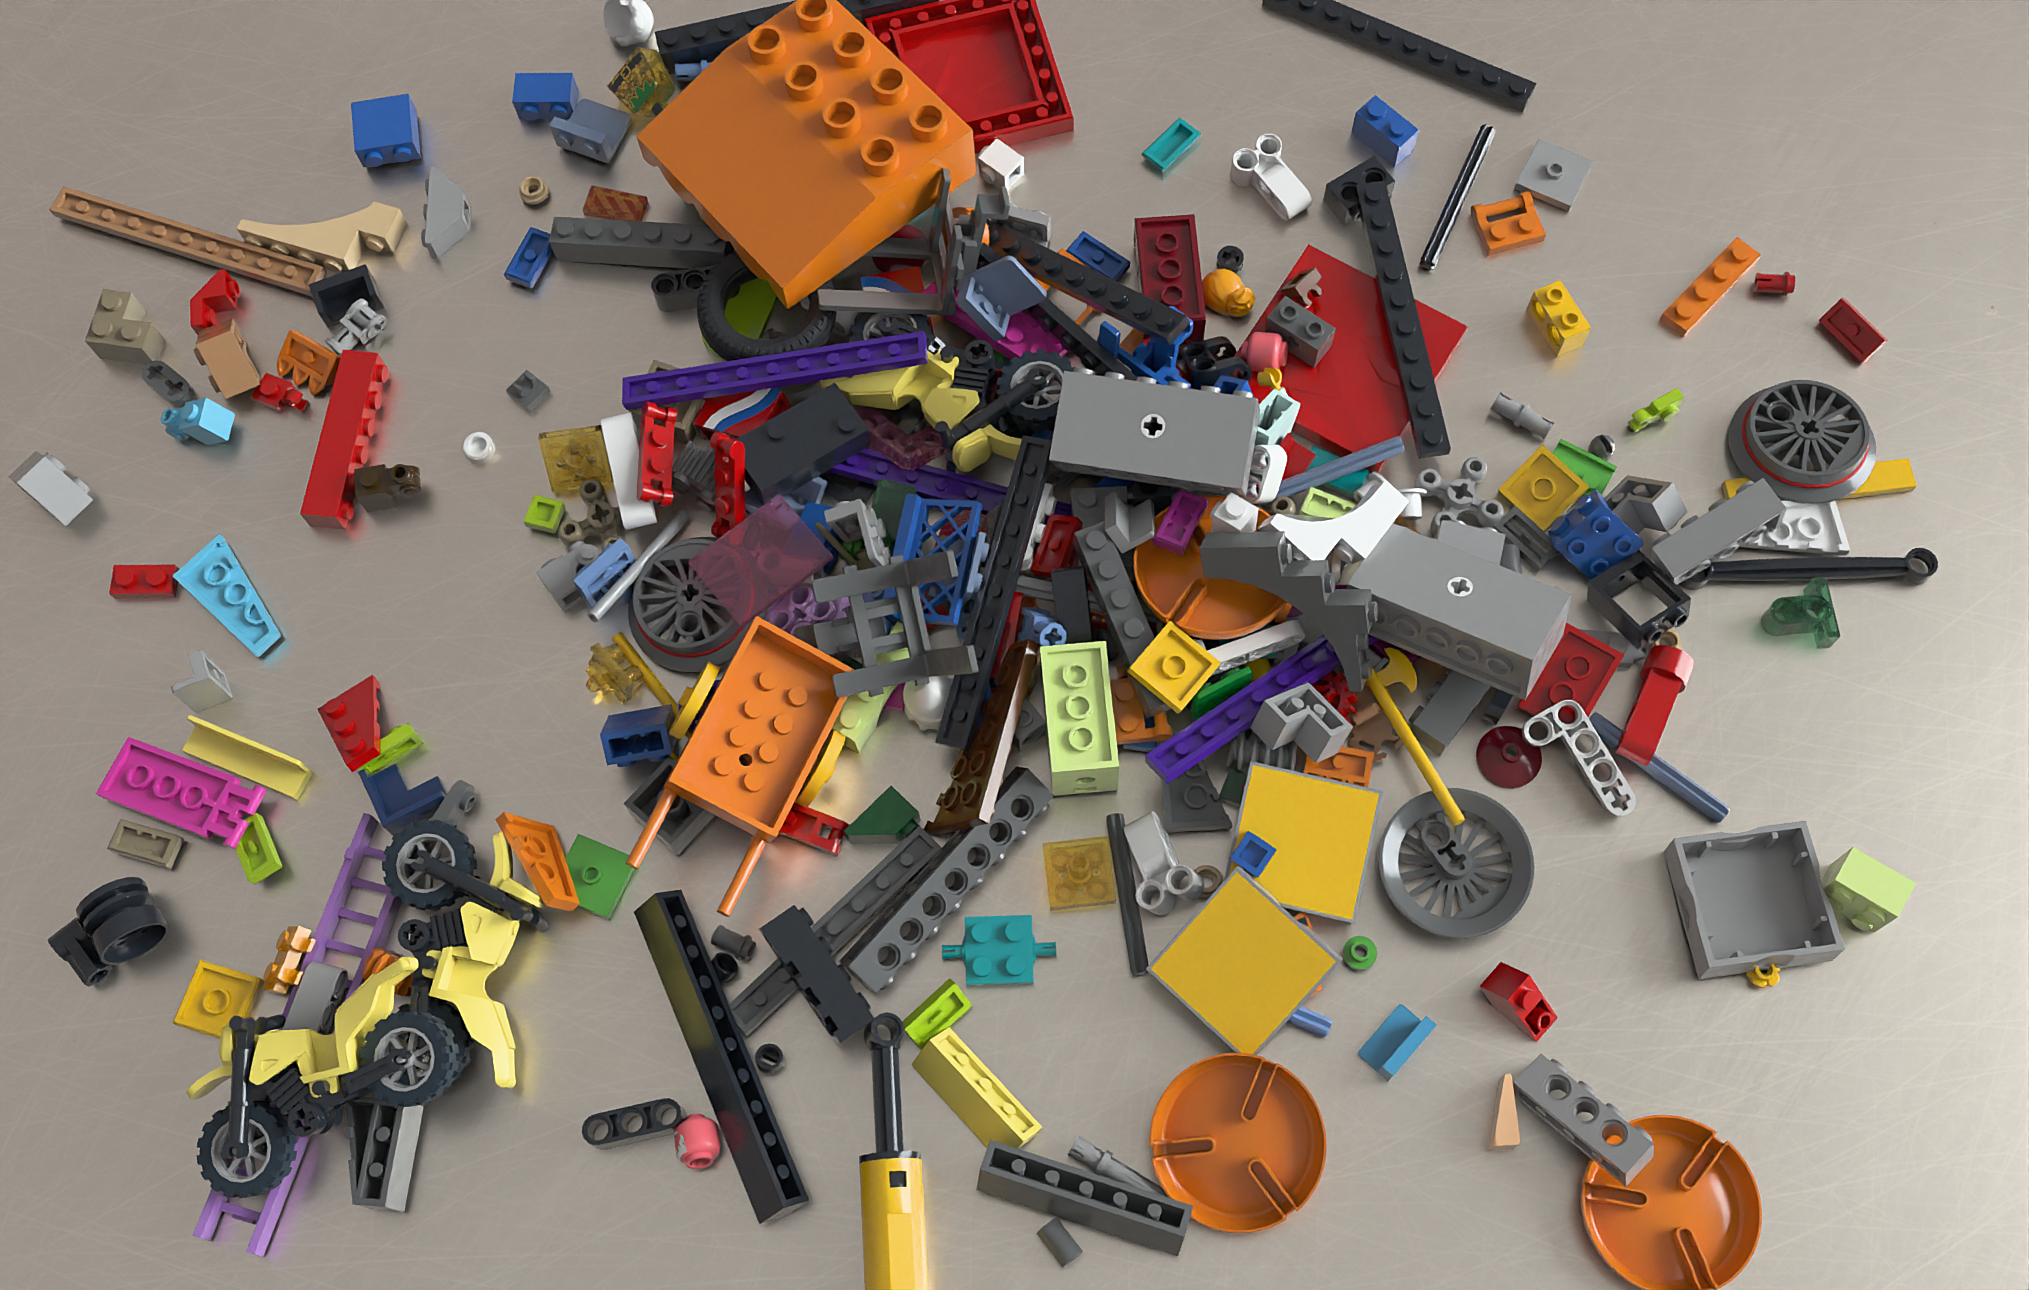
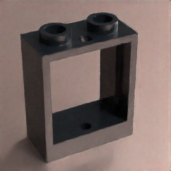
M1640 550L1588 581L1587 601L1637 650L1647 643H1655L1663 633L1673 627H1680L1689 618L1691 598ZM1638 581L1645 585L1668 607L1642 625H1639L1612 599V597Z

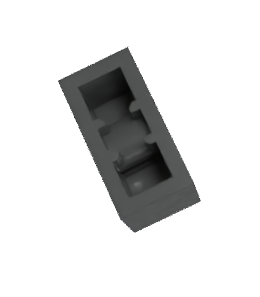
M1286 296L1267 317L1265 332L1280 334L1283 342L1288 343V351L1313 368L1332 347L1336 330L1335 327Z

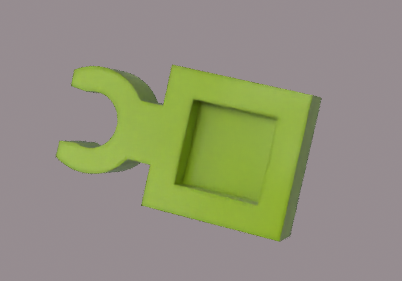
M1676 388L1653 400L1650 406L1632 414L1633 419L1629 420L1628 424L1634 432H1637L1649 423L1652 425L1661 419L1663 422L1672 419L1679 413L1678 408L1684 399L1683 394Z

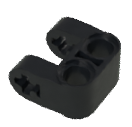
M1224 336L1187 344L1180 349L1182 371L1188 375L1187 379L1190 389L1201 390V386L1213 387L1221 375L1233 377L1232 375L1235 374V369L1240 368V370L1237 372V376L1233 378L1249 382L1252 371L1243 358L1234 357L1237 353L1236 348ZM1225 347V350L1222 352L1223 355L1218 356L1220 348Z

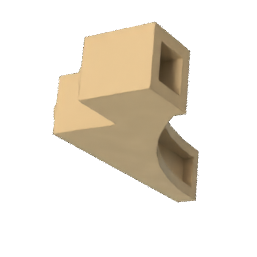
M372 201L371 205L367 208L323 222L302 225H275L241 219L236 229L245 243L324 266L334 273H340L356 268L366 247L377 252L384 250L394 253L408 224L399 208Z

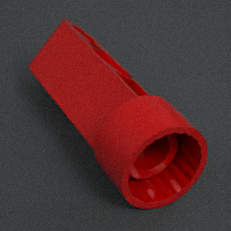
M1656 645L1650 648L1640 672L1642 683L1617 743L1615 753L1643 766H1648L1657 749L1678 693L1684 691L1692 672L1694 662L1687 653L1667 645Z

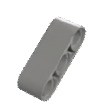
M312 961L304 972L282 1030L313 1029L317 1030L320 1034L328 1035L346 988L348 971L343 968Z

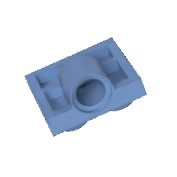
M621 538L614 544L607 545L602 550L600 556L591 565L584 566L573 580L590 609L597 604L635 561L630 547ZM632 585L613 604L614 606L620 607L629 603L633 593Z

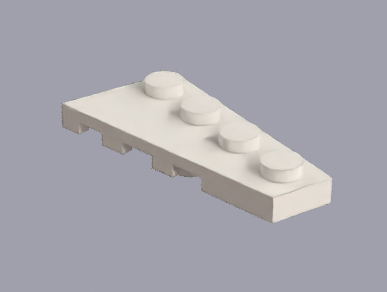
M1788 500L1781 501L1787 509L1780 528L1773 532H1770L1767 528L1757 541L1748 546L1744 541L1738 543L1739 547L1847 556L1851 551L1835 501L1819 504H1803Z

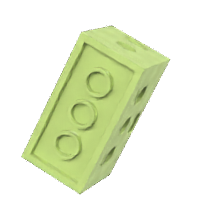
M1106 641L1040 647L1041 680L1052 794L1057 796L1118 790L1119 760Z

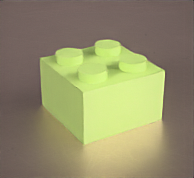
M1854 846L1830 864L1821 881L1834 913L1843 914L1851 919L1852 924L1857 928L1873 933L1899 917L1916 885L1912 880Z

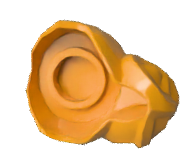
M1224 268L1216 269L1208 273L1202 280L1204 305L1224 316L1241 317L1248 314L1254 306L1256 299L1253 291L1248 287H1244L1239 276L1233 271Z

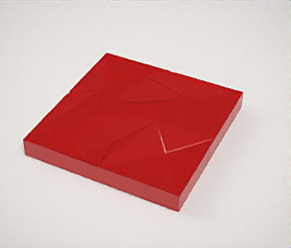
M942 0L865 18L866 28L972 128L975 154L980 153L985 146H990L996 139H999L1007 146L1074 131V117L1036 0Z
M1308 244L1245 341H1249L1250 336L1254 332H1265L1267 317L1285 297L1280 289L1300 271L1316 268L1322 276L1316 283L1321 288L1322 295L1313 297L1311 292L1308 291L1307 297L1312 304L1303 308L1336 328L1332 347L1315 368L1288 351L1286 365L1284 367L1281 366L1279 369L1282 373L1280 387L1285 388L1288 397L1301 403L1291 431L1339 457H1344L1396 436L1402 438L1410 422L1375 278ZM1297 297L1291 299L1297 304H1299L1297 301ZM1414 299L1436 384L1464 339L1468 326ZM1242 345L1234 357H1241ZM1240 368L1235 369V374L1232 375L1233 377L1237 376V372L1240 370ZM1252 371L1248 384L1254 398H1257L1260 404L1272 390L1270 386H1260L1257 379L1260 372ZM1388 459L1368 466L1365 469L1369 470L1370 474L1372 472L1380 473Z

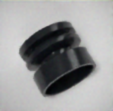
M126 877L102 885L89 893L76 908V915L79 921L83 923L85 932L92 936L91 942L99 959L107 965L128 962L146 954L157 947L169 933L167 921L161 910L154 906L152 894L148 892L145 881L139 877Z

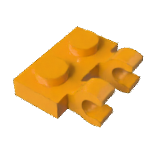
M289 926L287 931L284 930L280 934L276 943L278 953L274 963L271 962L267 966L263 976V981L266 982L263 988L264 991L273 994H286L289 985L298 986L303 972L295 971L302 953H311L316 941L315 939L308 938L311 930L301 926Z

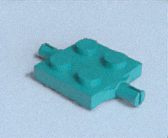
M1032 915L965 917V936L962 945H942V959L962 958L966 967V986L1034 984L1033 966L1036 956H1056V942L1036 943L1032 933Z

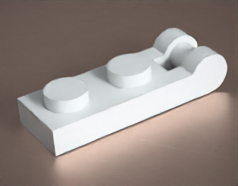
M1045 483L1021 567V574L1031 572L1034 548L1036 543H1041L1046 529L1044 522L1047 515L1053 514L1056 507L1057 498L1053 497V486Z

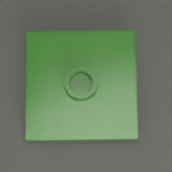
M577 835L565 858L580 902L577 907L610 920L634 871V868L629 867L625 863L629 857L628 854L583 835Z

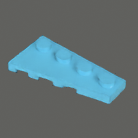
M220 533L173 575L194 598L257 658L282 636L225 538Z

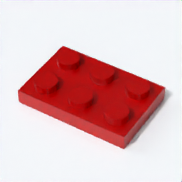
M1566 622L1563 637L1526 700L1521 699L1517 708L1534 717L1561 701L1573 700L1582 707L1588 717L1619 666L1624 654ZM1561 707L1558 711V718L1564 724H1572L1575 720V712L1570 707Z

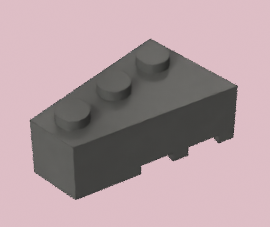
M364 1097L345 1105L348 1121L345 1133L346 1139L350 1141L351 1160H348L352 1204L373 1210L404 1212L424 1107L420 1105L395 1107L387 1105L385 1100L380 1101L370 1097Z

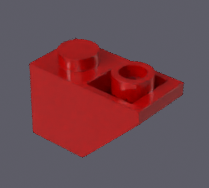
M1500 962L1480 985V988L1493 1007L1535 1042L1543 1036L1558 1018L1531 976L1503 962Z

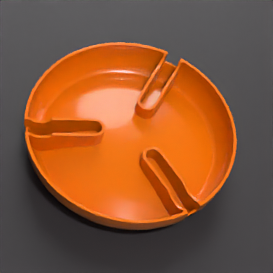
M1203 496L1202 498L1209 500L1208 508L1184 555L1182 556L1153 545V538L1136 546L1134 553L1135 580L1143 601L1165 624L1171 621L1187 635L1201 639H1233L1250 634L1271 622L1282 611L1287 601L1254 585L1231 579L1204 577L1199 548L1206 534L1211 533L1212 518H1210L1212 509L1218 501L1223 502L1227 497ZM1169 507L1155 516V534ZM1260 508L1258 509L1256 530L1254 532H1260L1258 530L1265 519L1271 517Z
M1224 1053L1204 1058L1192 1064L1177 1075L1167 1086L1156 1105L1150 1126L1149 1145L1152 1146L1154 1156L1151 1158L1152 1165L1159 1183L1167 1196L1192 1205L1190 1218L1224 1232H1256L1271 1228L1287 1220L1286 1216L1294 1210L1298 1211L1309 1200L1320 1181L1325 1165L1327 1149L1326 1131L1315 1099L1306 1086L1292 1072L1282 1065L1275 1064L1258 1055Z
M1652 1115L1627 1122L1632 1127H1641L1651 1136L1652 1143H1654V1157L1626 1187L1590 1158L1582 1180L1581 1211L1586 1231L1594 1248L1616 1274L1643 1290H1717L1723 1287L1746 1267L1754 1254L1761 1233V1198L1755 1178L1748 1164L1729 1141L1721 1142L1715 1137L1717 1133L1715 1130L1692 1119L1674 1115ZM1609 1135L1604 1139L1609 1144H1618L1622 1141L1617 1135Z

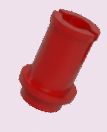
M1784 272V275L1756 273L1754 284H1757V286H1754V292L1782 293V296H1787L1788 293L1794 292L1795 275H1790L1789 272Z

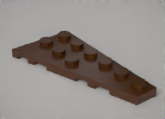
M1026 639L1010 645L994 678L997 688L989 700H984L981 712L984 715L978 728L975 729L969 752L960 751L950 772L953 779L951 786L944 794L940 793L936 802L940 809L934 822L927 821L924 827L928 834L936 836L989 824L990 819L993 817L997 793L1004 780L1003 772L1006 761L1012 752L1011 743L1015 729L1020 723V711L1029 691V679L1037 663L1036 654L1039 644L1035 641Z

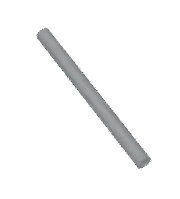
M680 510L588 612L587 616L591 621L598 622L639 576L646 563L656 553L661 551L690 519L686 511Z

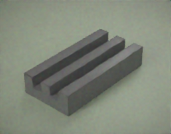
M1516 506L1504 515L1498 524L1493 526V529L1497 530V532L1506 534L1504 542L1507 545L1512 544L1519 547L1520 557L1536 572L1541 570L1544 565L1550 562L1551 558L1559 553L1554 548L1551 538ZM1513 518V519H1514L1521 527H1523L1534 539H1536L1548 552L1545 553L1539 546H1537V545L1532 541V538H1531L1530 536H1528L1525 532H1522V531H1521L1513 522H1511L1510 520Z

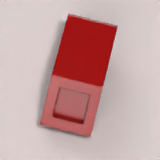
M225 269L219 270L190 300V326L197 335L198 332L217 324L215 313L237 310L236 298L240 297L237 281L232 280Z

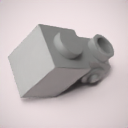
M578 541L569 547L567 555H561L558 558L548 560L536 572L562 611L583 599L573 580L584 566L591 565L600 556L594 545Z

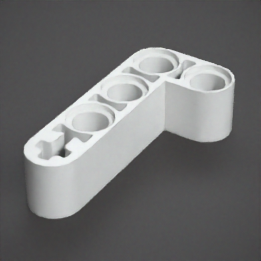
M632 412L602 418L601 426L625 529L629 530L657 523L653 501L649 500L646 503L638 501L636 497L640 433Z
M1279 445L1254 446L1246 498L1242 499L1251 504L1268 503L1275 499L1287 463L1286 452ZM1266 454L1268 455V464H1267V465H1266V463H1265V455H1266ZM1257 484L1259 486V494L1256 492Z
M1573 700L1561 701L1524 723L1522 727L1523 740L1533 747L1543 746L1561 737L1600 804L1608 814L1612 816H1625L1634 810L1636 798L1584 710L1577 702ZM1567 706L1574 710L1575 720L1572 724H1564L1559 720L1558 711L1561 707ZM1532 723H1541L1545 726L1547 733L1543 740L1536 741L1530 737L1529 727ZM1579 735H1586L1592 740L1593 747L1590 752L1582 753L1576 748L1575 741ZM1598 763L1605 764L1610 770V776L1605 782L1597 781L1593 776V768ZM1617 781L1619 786L1613 787V790L1618 796L1624 795L1627 800L1623 802L1624 809L1622 810L1620 807L1613 808L1611 802L1615 798L1612 792L1609 790L1603 794L1601 788L1610 786Z

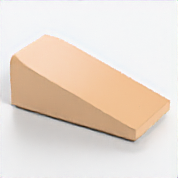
M1504 1074L1498 1082L1488 1150L1490 1151L1514 1149L1521 1143L1513 1081L1510 1074Z

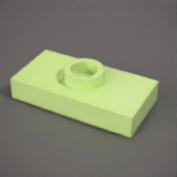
M1310 487L1298 515L1339 518L1350 511L1356 504Z

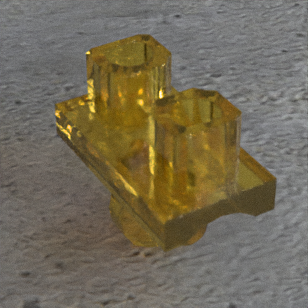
M599 643L591 646L590 651L593 655L588 663L590 667L586 669V673L590 677L586 682L587 689L590 692L601 690L605 695L612 691L622 704L631 700L632 690L637 688L643 681V672L636 665H631L624 670L619 667V664L625 661V654L617 643L605 648Z

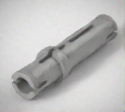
M1081 1136L1077 1137L1072 1149L1068 1153V1156L1094 1170V1174L1102 1175L1155 1194L1167 1196L1161 1186L1112 1157L1113 1153L1109 1150L1104 1152Z

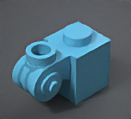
M207 398L186 402L183 408H167L161 416V423L166 425V433L178 440L188 439L191 436L206 445H212L228 441L235 413Z

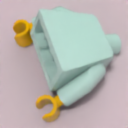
M1264 368V372L1258 373V383L1260 386H1270L1272 391L1259 404L1261 411L1255 446L1280 445L1287 433H1291L1301 403L1288 397L1285 388L1280 387L1282 373L1279 369ZM1267 454L1265 455V463H1266V464L1268 463V455H1267Z

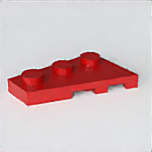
M374 675L369 676L317 709L346 766L351 772L381 755L380 725L377 723V712L380 711V703L376 699L379 682Z

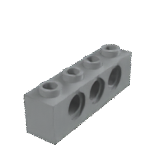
M1540 1054L1513 1082L1515 1097L1626 1187L1654 1157V1143H1652L1651 1136L1641 1127H1632L1627 1123L1622 1113L1610 1103L1605 1105L1597 1099L1595 1092L1585 1082L1579 1081L1577 1083L1567 1075L1566 1068L1555 1059L1549 1060ZM1554 1090H1561L1566 1093L1564 1097L1559 1099L1552 1098L1548 1094ZM1588 1112L1594 1118L1590 1121H1581L1576 1116L1579 1113ZM1609 1135H1617L1622 1141L1618 1144H1609L1604 1138Z

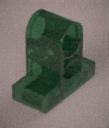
M1826 577L1813 578L1803 589L1804 595L1776 599L1762 615L1761 625L1767 633L1775 636L1813 633L1817 649L1830 648L1840 637ZM1807 610L1813 611L1817 618L1812 617ZM1775 613L1782 614L1786 621L1780 620Z

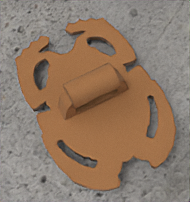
M1364 685L1362 692L1353 691L1358 697V701L1351 705L1357 710V713L1348 714L1347 716L1353 726L1348 736L1351 733L1354 735L1348 741L1352 748L1364 750L1359 744L1361 741L1373 745L1375 749L1370 752H1375L1373 762L1387 756V753L1384 752L1377 754L1384 741L1399 739L1395 744V749H1400V746L1404 744L1398 734H1393L1392 724L1369 686ZM1385 687V689L1387 690L1388 694H1389L1390 697H1391V693H1390L1389 689H1388L1387 687ZM1398 708V710H1399V712L1401 713L1402 717H1403L1404 720L1406 721V719H1405V717H1404L1402 711Z

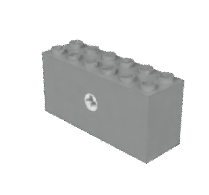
M1074 368L1073 372L1064 371L1049 461L1058 470L1222 495L1233 493L1238 497L1246 498L1261 411L1258 399L1252 398V393L1235 390L1233 395L1220 393L1219 388L1212 386H1201V390L1188 389V384L1177 381H1169L1168 386L1156 384L1155 379L1149 377H1137V381L1125 380L1124 375L1114 372H1106L1105 377L1092 375V370L1085 368Z
M1392 523L1366 559L1362 560L1347 583V589H1371L1372 602H1377L1378 620L1372 623L1369 635L1523 700H1526L1564 635L1572 594L1558 587H1552L1532 579L1528 575L1517 573L1495 562H1489L1467 551L1459 550L1437 539L1426 537L1411 531L1407 527Z

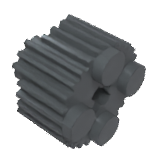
M689 441L672 466L671 487L681 494H685V492L690 493L691 496L697 498L695 502L700 507L711 511L715 506L714 502L716 499L714 478L715 450L707 447L705 451L700 450L698 447L695 448V442Z

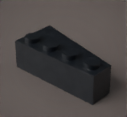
M793 905L760 927L759 931L832 1040L841 1043L875 1018L869 1011L871 1007L861 992L856 993L849 983L852 979L841 963L837 966L830 956L833 950L822 935L817 937L810 926L814 922L803 907L798 910Z

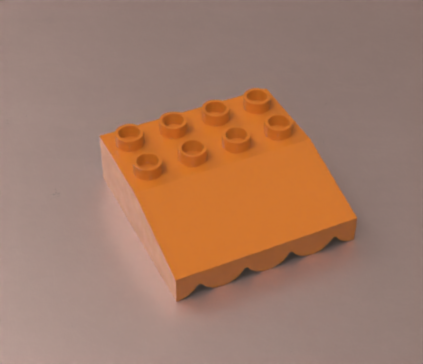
M797 0L760 26L754 28L751 32L727 47L636 136L643 159L653 167L658 166L673 190L685 202L695 205L701 217L719 238L731 242L745 265L758 278L766 279L769 282L771 288L787 309H790L933 206L936 202L942 168L949 169L951 178L949 193L976 175L972 128L837 0Z

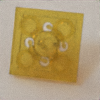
M601 425L539 433L538 440L552 492L580 489V485L587 479H596L603 486L613 484V476Z
M1108 836L1043 843L1050 911L1116 903ZM1098 869H1099L1100 872H1101L1100 875H1098V876H1093V875H1092L1093 870H1094V873L1097 874V873H1098ZM1085 887L1086 892L1084 894H1079L1077 892V890H1079L1080 892L1084 891Z

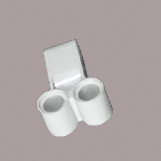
M1271 133L1263 134L1257 139L1255 151L1242 148L1234 153L1230 178L1234 184L1240 187H1247L1252 184L1278 216L1287 221L1311 206L1312 199L1306 187L1280 159L1282 150L1280 138Z
M1154 811L1124 826L1126 838L1144 879L1138 886L1135 895L1136 901L1141 907L1155 915L1162 916L1172 910L1175 904V897L1179 896L1184 900L1191 901L1197 899L1204 890L1203 878L1187 866L1180 865L1165 827ZM1185 876H1189L1188 886L1180 890L1181 880ZM1160 890L1158 902L1151 905L1152 895Z

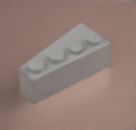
M1764 478L1756 483L1748 481L1736 490L1737 495L1727 501L1725 498L1719 499L1708 508L1709 512L1700 518L1697 515L1692 516L1680 526L1681 530L1673 535L1665 533L1653 542L1654 546L1651 549L1650 557L1658 568L1677 585L1706 569L1711 564L1709 559L1715 557L1717 560H1722L1730 556L1739 547L1738 543L1744 541L1748 546L1757 541L1767 528L1770 532L1780 528L1787 508Z

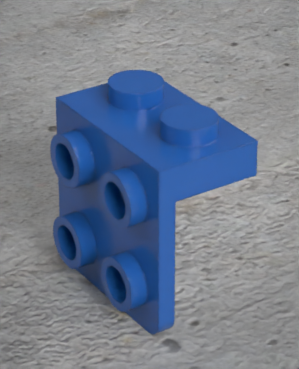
M1596 489L1589 495L1582 496L1576 502L1574 509L1565 517L1558 518L1548 532L1554 548L1590 580L1633 553H1636L1643 546L1642 538L1609 509L1605 498Z

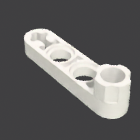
M1299 620L1287 621L1208 650L1207 652L1221 662L1212 675L1301 642L1305 638V633ZM1193 639L1206 650L1202 639Z

